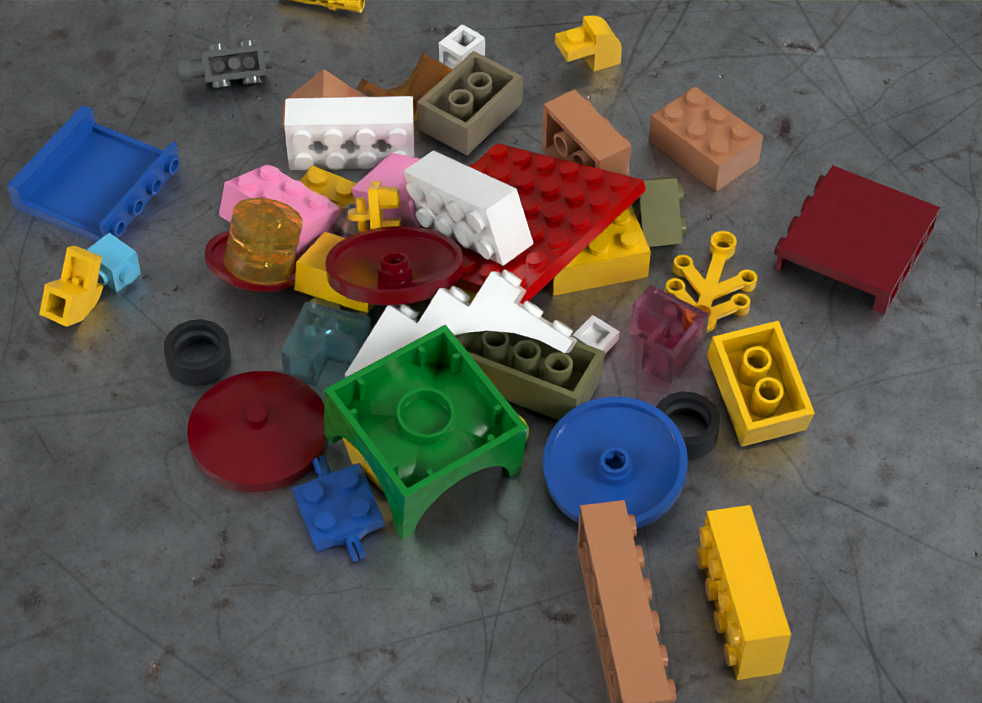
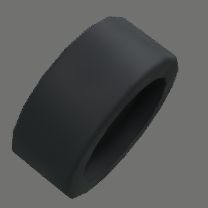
M198 319L178 324L168 333L164 341L167 368L171 375L181 383L206 385L218 380L225 374L231 363L229 338L224 329L212 321ZM205 342L213 344L218 348L211 358L202 362H188L178 357V353L184 347L193 343Z
M681 391L669 394L660 400L656 408L664 412L669 418L680 414L691 415L700 419L706 425V431L701 435L693 437L682 436L686 445L688 460L701 458L712 451L718 439L720 414L716 406L707 397L695 392Z

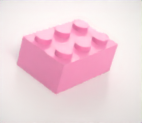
M267 164L224 183L219 216L288 259L295 260L302 256L324 232L335 235L341 208L330 202L327 197L318 195L308 189L302 182L293 180L280 172L278 168Z

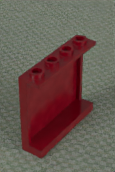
M832 165L826 176L820 175L813 196L808 195L805 198L801 208V215L799 217L794 216L791 220L787 237H780L774 250V255L778 256L775 270L780 271L787 260L876 296L873 310L885 315L931 236L936 225L940 207Z

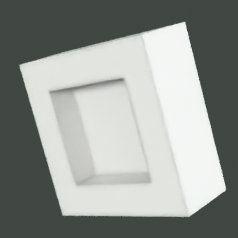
M592 315L572 337L578 340V342L605 351L606 354L619 341L620 331Z

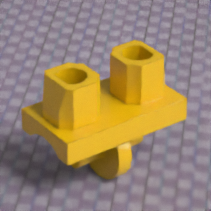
M371 181V187L368 188L369 207H366L365 197L356 198V208L347 211L348 220L358 221V231L368 230V220H370V229L402 226L401 218H384V209L399 208L400 193L399 188L382 186V181Z

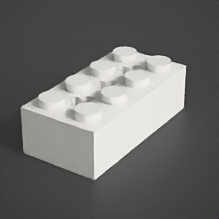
M413 96L289 98L285 100L284 128L289 170H309L312 166L323 170L374 169L391 153L415 158Z
M435 151L430 152L403 171L407 181V192L413 199L417 209L416 218L423 227L440 232L460 243L464 248H469L481 254L484 258L491 259L503 266L534 244L516 188Z

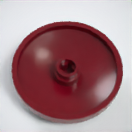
M410 226L381 227L354 234L337 243L326 257V277L329 285L337 293L354 301L376 305L409 304L434 297L439 288L450 289L454 286L463 272L462 251L453 239L434 230Z
M275 371L245 372L220 381L206 391L195 404L187 426L189 448L198 468L217 484L242 492L273 491L295 483L313 470V460L317 457L318 462L320 461L319 456L324 455L329 441L324 435V403L317 392L302 380Z

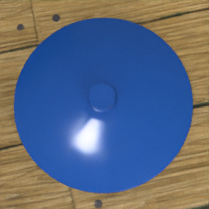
M603 397L575 407L554 426L548 436L543 452V472L548 492L559 509L577 523H579L580 505L625 500L628 514H634L637 529L653 523L670 510L681 495L687 477V449L677 426L664 412L655 406L629 397Z

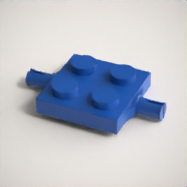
M319 456L323 468H321L316 457L312 465L318 477L292 488L315 550L319 552L332 546L346 545L352 561H358L355 549L362 560L365 558L366 552L359 539L371 531L384 527L385 523L361 465L357 463L331 472L326 457Z

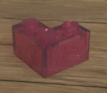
M650 284L633 304L630 332L646 340L644 342L641 369L671 384L705 341L709 313Z

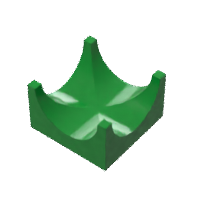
M446 324L324 389V435L331 444L338 442L344 437L364 457L385 493L394 520V530L402 540L415 533L416 525L427 508L448 488L466 476L492 466H501L509 478L521 472L528 432L527 425Z

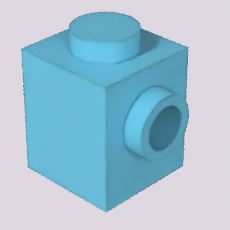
M108 233L87 249V251L102 256L97 282L103 286L107 285L116 293L127 284L132 283L141 274L137 252L111 233Z

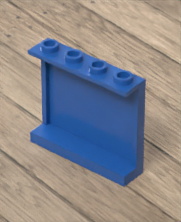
M82 105L7 184L12 205L16 209L94 242L99 241L108 233H111L116 238L120 237L126 226L135 216L142 212L146 203L153 195L159 193L162 185L179 169L180 158L177 143L172 141L165 150H161L95 123L93 109Z

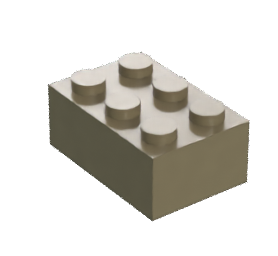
M473 51L417 102L418 129L468 156L522 104L523 76Z

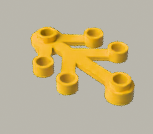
M718 231L711 236L709 250L713 257L705 280L694 267L690 256L678 255L674 258L673 272L677 276L685 277L700 296L698 302H695L685 291V283L681 279H669L665 285V296L680 304L685 311L683 315L684 326L696 334L711 332L715 328L717 320L727 315L744 316L749 312L750 298L741 293L733 295L730 301L711 307L713 300L739 289L744 292H751L756 288L757 274L748 269L742 270L737 276L719 283L725 261L732 257L736 250L737 239L728 231Z

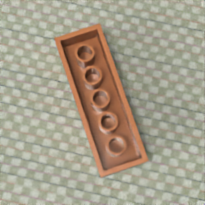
M625 500L580 505L577 548L610 702L675 703L677 699L675 683L672 678L667 679L664 669L668 667L665 644L658 643L656 635L660 633L659 616L656 610L651 611L649 600H652L649 577L643 578L641 568H644L643 549L641 545L635 546L633 538L637 535L634 514H628Z

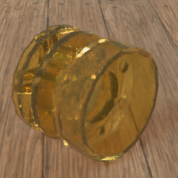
M249 198L239 201L233 207L229 229L230 235L227 239L224 255V264L228 271L236 277L251 283L266 285L286 281L293 273L296 247L299 245L303 219L299 212L291 206L273 199Z

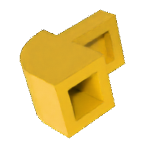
M584 16L583 26L555 34V44L567 62L584 57L593 72L621 64V43L608 23L599 16Z
M75 245L67 247L61 279L45 284L39 315L66 327L84 320L97 304L103 289V285L97 282L102 256Z

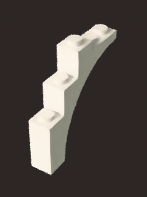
M505 269L502 274L491 271L472 303L468 302L470 299L468 294L452 286L450 290L439 288L421 319L417 318L419 312L407 304H400V306L388 305L348 368L345 376L347 377L445 324L455 336L486 330L510 332L540 340L563 353L571 352L578 340L570 336L573 330L558 320H555L552 324L542 318L541 315L544 311L529 301H525L524 304L520 303L527 291L519 286L522 282L520 278Z

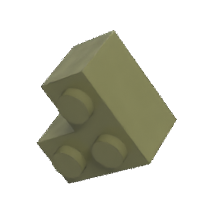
M674 177L642 179L646 191L631 205L648 246L682 244V236L687 233L685 217L680 216L679 203L684 201L682 184H678L677 178Z

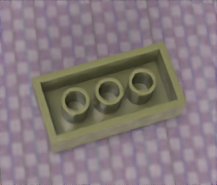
M486 330L468 332L457 337L506 400L560 420L575 407L588 402L602 379L605 351L578 341L571 352L563 353L540 340L510 332Z

